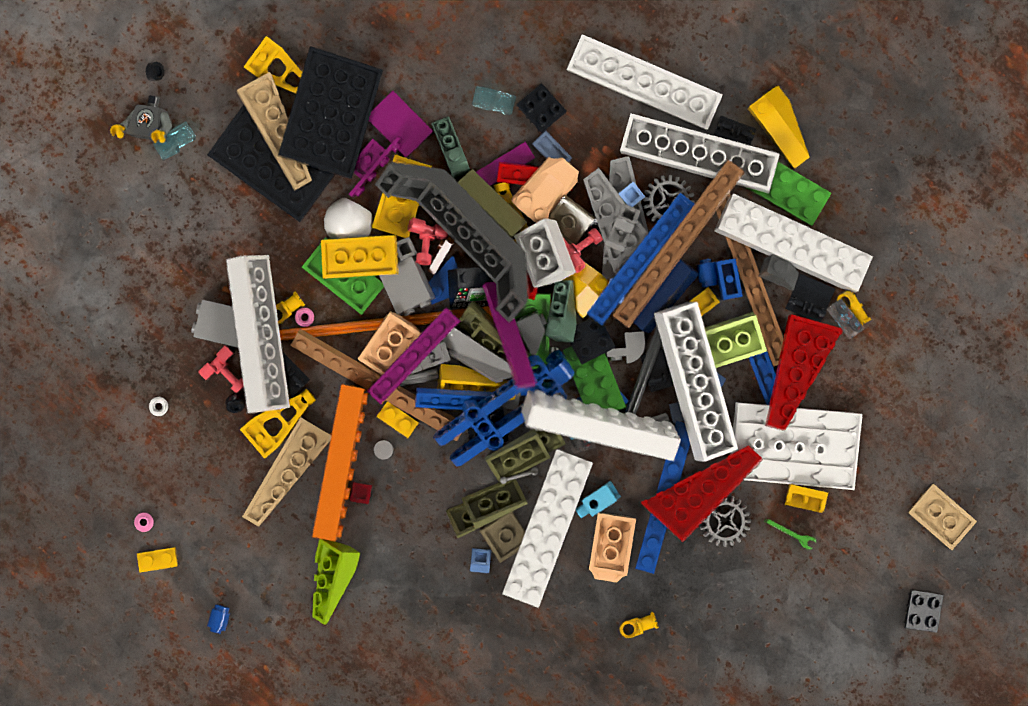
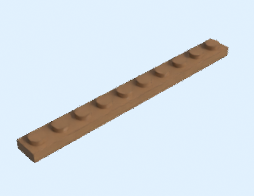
M729 160L725 163L612 316L627 327L632 325L745 173L741 168Z
M730 193L716 210L718 220L721 217ZM725 236L733 259L736 258L738 274L752 312L757 317L769 358L774 367L778 365L784 338L762 278L759 277V270L750 247Z
M299 329L291 344L295 349L367 390L382 376L302 329ZM401 386L386 399L387 402L436 430L441 429L455 419V417L438 408L415 407L416 395ZM460 435L455 437L453 440L457 441Z

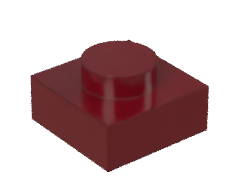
M353 482L350 501L369 504L372 485Z

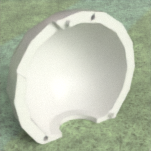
M341 198L333 202L327 209L324 217L325 230L330 239L368 237L373 225L372 213L347 198Z

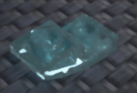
M477 86L472 105L488 111L494 110L511 115L516 96Z
M184 122L169 131L166 142L161 143L157 141L154 144V148L162 160H165L179 153V148L195 140L196 136L187 122Z

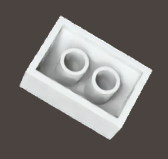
M544 218L514 235L517 244L526 253V267L534 288L561 281L576 273L556 220Z

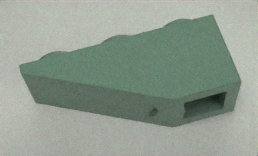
M448 116L431 123L452 177L456 179L466 175L470 168L450 117Z
M561 280L555 282L545 335L556 342H573L577 324L574 285L572 280Z

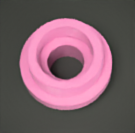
M301 308L296 312L295 320L302 327L310 326L314 321V313L309 308ZM307 314L308 320L303 321L301 316Z
M140 513L134 520L136 529L141 532L149 531L154 524L153 517L148 513ZM142 519L147 520L146 526L141 525L140 521Z

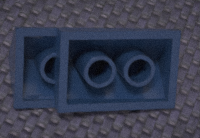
M680 259L635 319L634 323L642 331L651 333L657 326L654 313L671 308L699 273Z

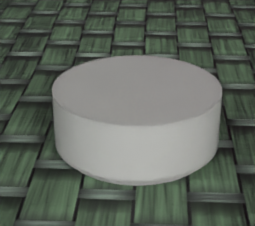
M385 440L377 442L374 447L376 457L382 460L389 459L394 451L392 444Z

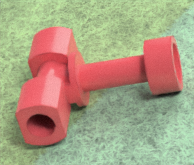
M413 217L409 221L408 231L420 234L419 238L423 240L421 252L417 253L416 263L428 266L432 260V255L429 254L430 241L446 239L448 234L438 224L429 226L426 225V221Z
M596 228L588 231V237L577 245L574 243L569 245L564 239L576 273L586 267L585 262L580 257V251L591 243L597 245L603 240Z
M225 345L216 354L217 357L211 363L207 362L198 373L205 380H208L214 373L217 375L222 373L233 385L231 389L237 394L244 388V381L242 378L238 380L226 368L228 366L226 361L234 352Z

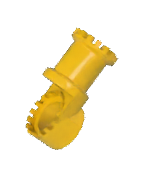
M296 291L286 301H281L276 305V310H280L283 314L278 324L283 323L297 308L305 306L303 301L299 300L300 297Z
M845 291L838 296L837 302L843 301L861 325H863V322L865 324L871 320L862 308L863 304L859 303L853 292ZM844 296L850 300V305L846 304Z
M651 612L650 615L640 619L637 617L622 622L619 631L623 637L632 638L643 634V631L652 628L658 629L659 627L654 613ZM626 624H631L634 628L633 633L630 635H626L623 632V627Z

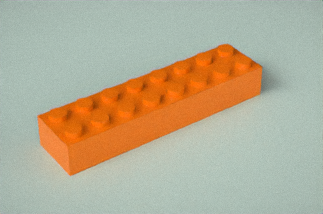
M341 384L312 537L336 541L342 537L344 526L341 525V519L346 517L347 507L344 504L345 499H349L351 488H348L349 480H353L355 470L351 469L352 462L357 460L358 450H355L356 442L360 443L362 431L358 430L360 423L363 424L365 412H362L363 404L367 405L369 397L366 389Z

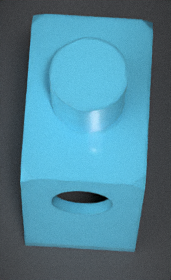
M610 480L583 498V504L577 507L576 511L581 518L589 513L591 516H594L616 502L621 496ZM592 500H596L598 505H594Z

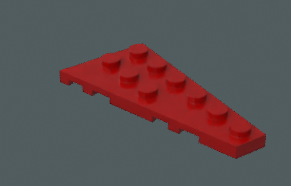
M793 314L788 316L765 426L781 431L786 430L800 402L806 396L807 390L813 384L828 354L834 348L835 342L844 329Z
M746 446L729 455L728 458L714 463L709 468L674 484L673 487L657 493L656 496L642 501L641 504L680 541L684 542L763 459L750 446Z

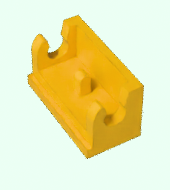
M789 484L784 505L822 513L825 509L828 493Z

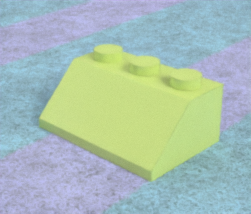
M753 312L705 327L715 368L767 352L757 317Z

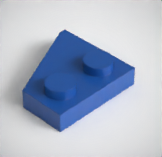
M451 257L429 281V285L435 295V299L431 300L432 304L449 298L447 270L458 268L454 257Z

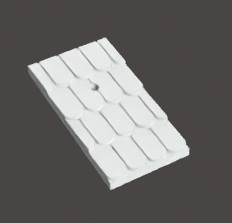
M735 403L733 433L738 450L732 451L730 455L746 446H750L763 459L744 480L855 490L862 414L797 408L786 430L781 431L765 426L769 405Z

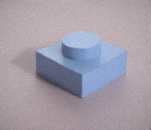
M634 182L618 193L625 204L631 207L645 198Z

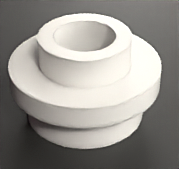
M155 397L149 403V410L155 416H162L168 411V402L162 397ZM157 403L162 404L161 410L156 409Z

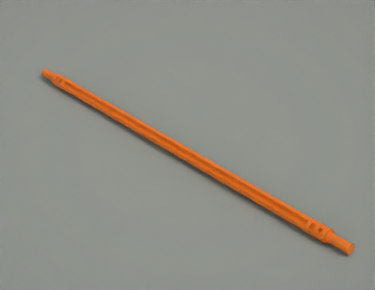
M489 306L482 307L492 316ZM466 309L450 311L460 319ZM443 311L401 317L415 326L431 324ZM384 318L279 330L281 341L293 340L299 329L314 337L377 330Z

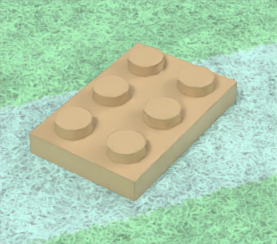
M931 484L907 512L950 550L956 547L977 522L934 484Z

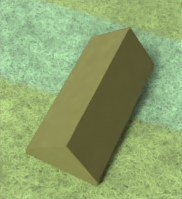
M473 169L458 182L511 238L527 223Z
M473 300L460 317L458 326L471 335V339L508 362L493 317ZM524 346L527 356H529L530 351Z
M534 428L485 457V460L500 482L501 477L507 478L517 475L550 459L549 452L566 443L561 434Z
M513 479L505 484L499 482L463 497L462 504L446 510L456 537L460 538L526 505L527 501L517 480Z

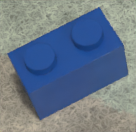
M736 258L716 262L721 301L742 297Z

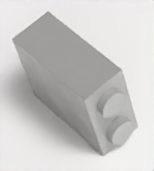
M414 256L398 263V274L379 275L397 315L404 314V316H408L415 312V308L419 306L421 308L427 307L432 304L431 300L435 299L421 265L416 263V257Z
M206 300L198 303L196 308L198 319L197 322H193L191 333H194L193 337L238 347L233 307Z

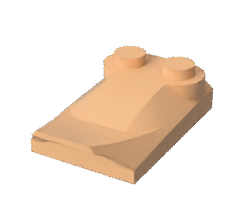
M548 157L511 198V201L536 223L544 218L548 219L549 214L555 209L563 196L567 195L578 182L579 171L564 158L554 159Z
M390 311L359 355V363L383 375L422 332L411 322Z
M598 513L589 570L593 573L595 579L618 582L622 577L627 576L636 518L611 513Z

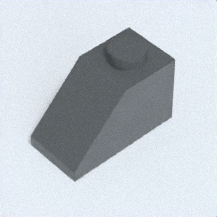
M775 255L764 259L759 273V277L791 291L794 290L799 276V272L789 261Z
M538 310L516 319V324L531 355L537 354L545 332V325L547 324L543 313L539 314Z

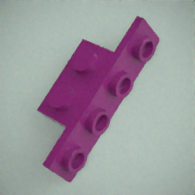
M397 136L387 149L372 139L358 155L354 174L361 180L349 193L351 197H359L365 190L363 186L368 181L372 182L378 173L376 171L379 167H384L389 162L390 154L392 152L396 153L401 148V141L403 139L400 136Z

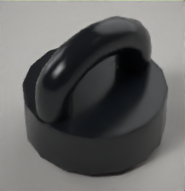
M160 62L147 64V79L149 81H159L164 77V67Z
M232 394L225 401L226 409L231 413L241 412L245 408L242 394Z

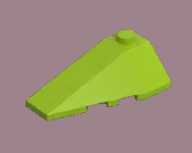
M319 539L315 555V563H318L317 574H314V581H317V591L313 594L312 617L322 624L328 623L356 571L360 552L348 545L325 539Z

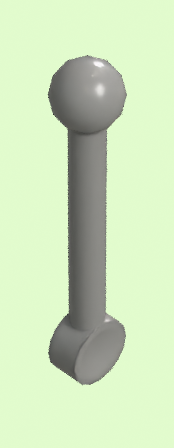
M533 467L531 471L507 478L501 477L500 482L505 484L507 481L531 474L536 476L539 473L538 468Z

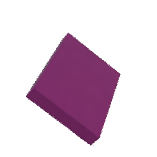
M394 91L371 111L369 121L390 143L397 136L403 139L401 141L402 146L398 151L405 158L433 133L427 124Z

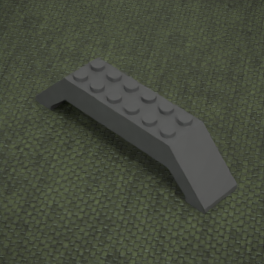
M398 162L390 163L375 185L388 198L394 196L416 201L496 283L498 307L496 310L510 323L528 302L526 253L446 170Z

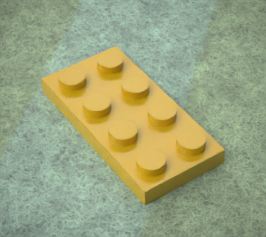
M395 155L393 159V162L424 166L430 168L432 167L430 165L423 164L398 155ZM382 193L372 228L402 238L409 237L411 232L408 231V224L413 217H416L419 204L414 200L394 196L388 198Z
M396 235L321 240L323 279L398 274Z

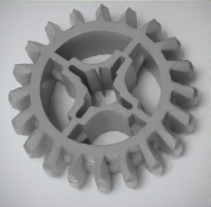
M672 175L668 176V181L665 180L664 176H661V183L658 179H654L656 186L651 183L648 185L652 191L645 190L644 193L649 195V198L645 197L643 201L649 202V204L643 207L644 209L650 208V211L646 213L647 216L652 213L655 215L651 221L654 222L656 218H661L662 215L658 212L663 208L668 209L669 203L668 205L660 206L666 200L665 196L673 198L678 196L679 193H682L688 199L694 196V193H687L691 189L690 186L683 187L686 184L685 180L679 184L680 177L678 176L675 182L672 181ZM663 186H674L680 191L670 194ZM659 190L662 201L654 207L653 196Z
M731 496L729 501H727L726 497L719 505L732 506L726 513L720 514L716 510L711 513L718 521L714 531H712L709 524L710 515L703 521L705 525L700 527V530L707 529L703 534L704 537L709 534L711 535L708 540L709 542H712L714 538L716 539L715 545L719 546L720 541H723V547L727 546V541L730 542L731 546H734L733 539L740 543L741 539L738 536H747L742 532L743 529L750 530V527L745 526V523H751L750 519H745V516H749L750 512L743 513L747 506L739 507L742 502L740 499L733 503L735 500L734 496ZM736 510L740 515L739 527H737L732 521L733 515L736 512ZM717 515L724 518L728 516L730 521L729 523L733 527L727 524L721 526L720 522L722 521H720V518ZM725 528H730L735 532L727 537L718 536Z

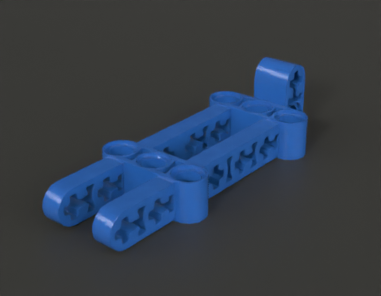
M555 350L550 353L546 358L548 365L537 355L529 356L528 359L531 367L539 364V367L532 369L541 391L550 396H553L555 393H561L559 396L567 400L561 385L573 377L574 370L562 352ZM512 378L479 402L473 399L466 400L462 405L463 413L434 434L433 438L442 446L471 426L476 431L477 436L451 454L450 460L456 467L463 465L487 447L493 451L500 449L504 444L502 437L525 422L522 414L524 403L496 423L492 422L488 414L527 387L517 388L514 378ZM546 378H549V379H550L549 382H547V383H542V381H543L544 379H546ZM470 409H476L475 412L468 413ZM481 423H487L484 427H479ZM492 437H498L495 441H489Z

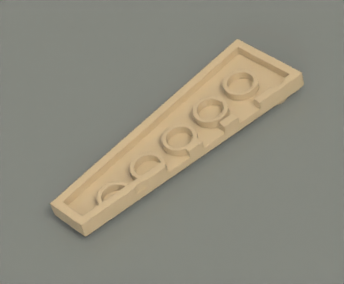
M269 72L239 88L236 92L294 191L311 182L312 179L306 165L278 156L288 118L271 73Z
M300 417L242 517L259 527L331 441L332 435Z

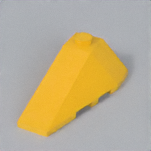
M778 85L749 106L748 111L794 169L810 157L790 100Z
M585 263L586 267L582 271L563 279L573 281L575 311L582 318L587 315V311L609 283L603 275L587 263Z
M441 364L437 389L484 391L485 388L486 392H494L509 380L503 379V382L495 383L473 369L460 365Z

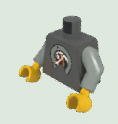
M149 95L147 106L137 104L121 124L113 125L110 128L112 136L117 134L118 138H123V132H126V134L134 138L153 140L154 143L157 141L161 143L166 142L167 134L171 130L172 124L168 111L158 107L160 97Z

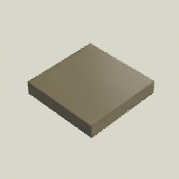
M564 195L548 219L557 221L562 237L569 245L571 243L576 245L595 217Z
M512 511L481 529L480 533L501 563L518 552L525 530Z

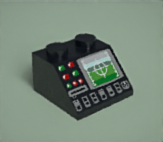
M481 268L447 270L450 309L468 308L473 300L481 307L487 306L488 301L483 285L487 282H493V280Z

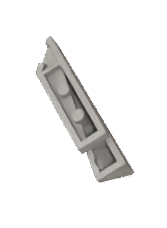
M454 328L441 341V343L445 342L451 357L493 382L499 383L503 382V379L513 378L508 362L458 329Z

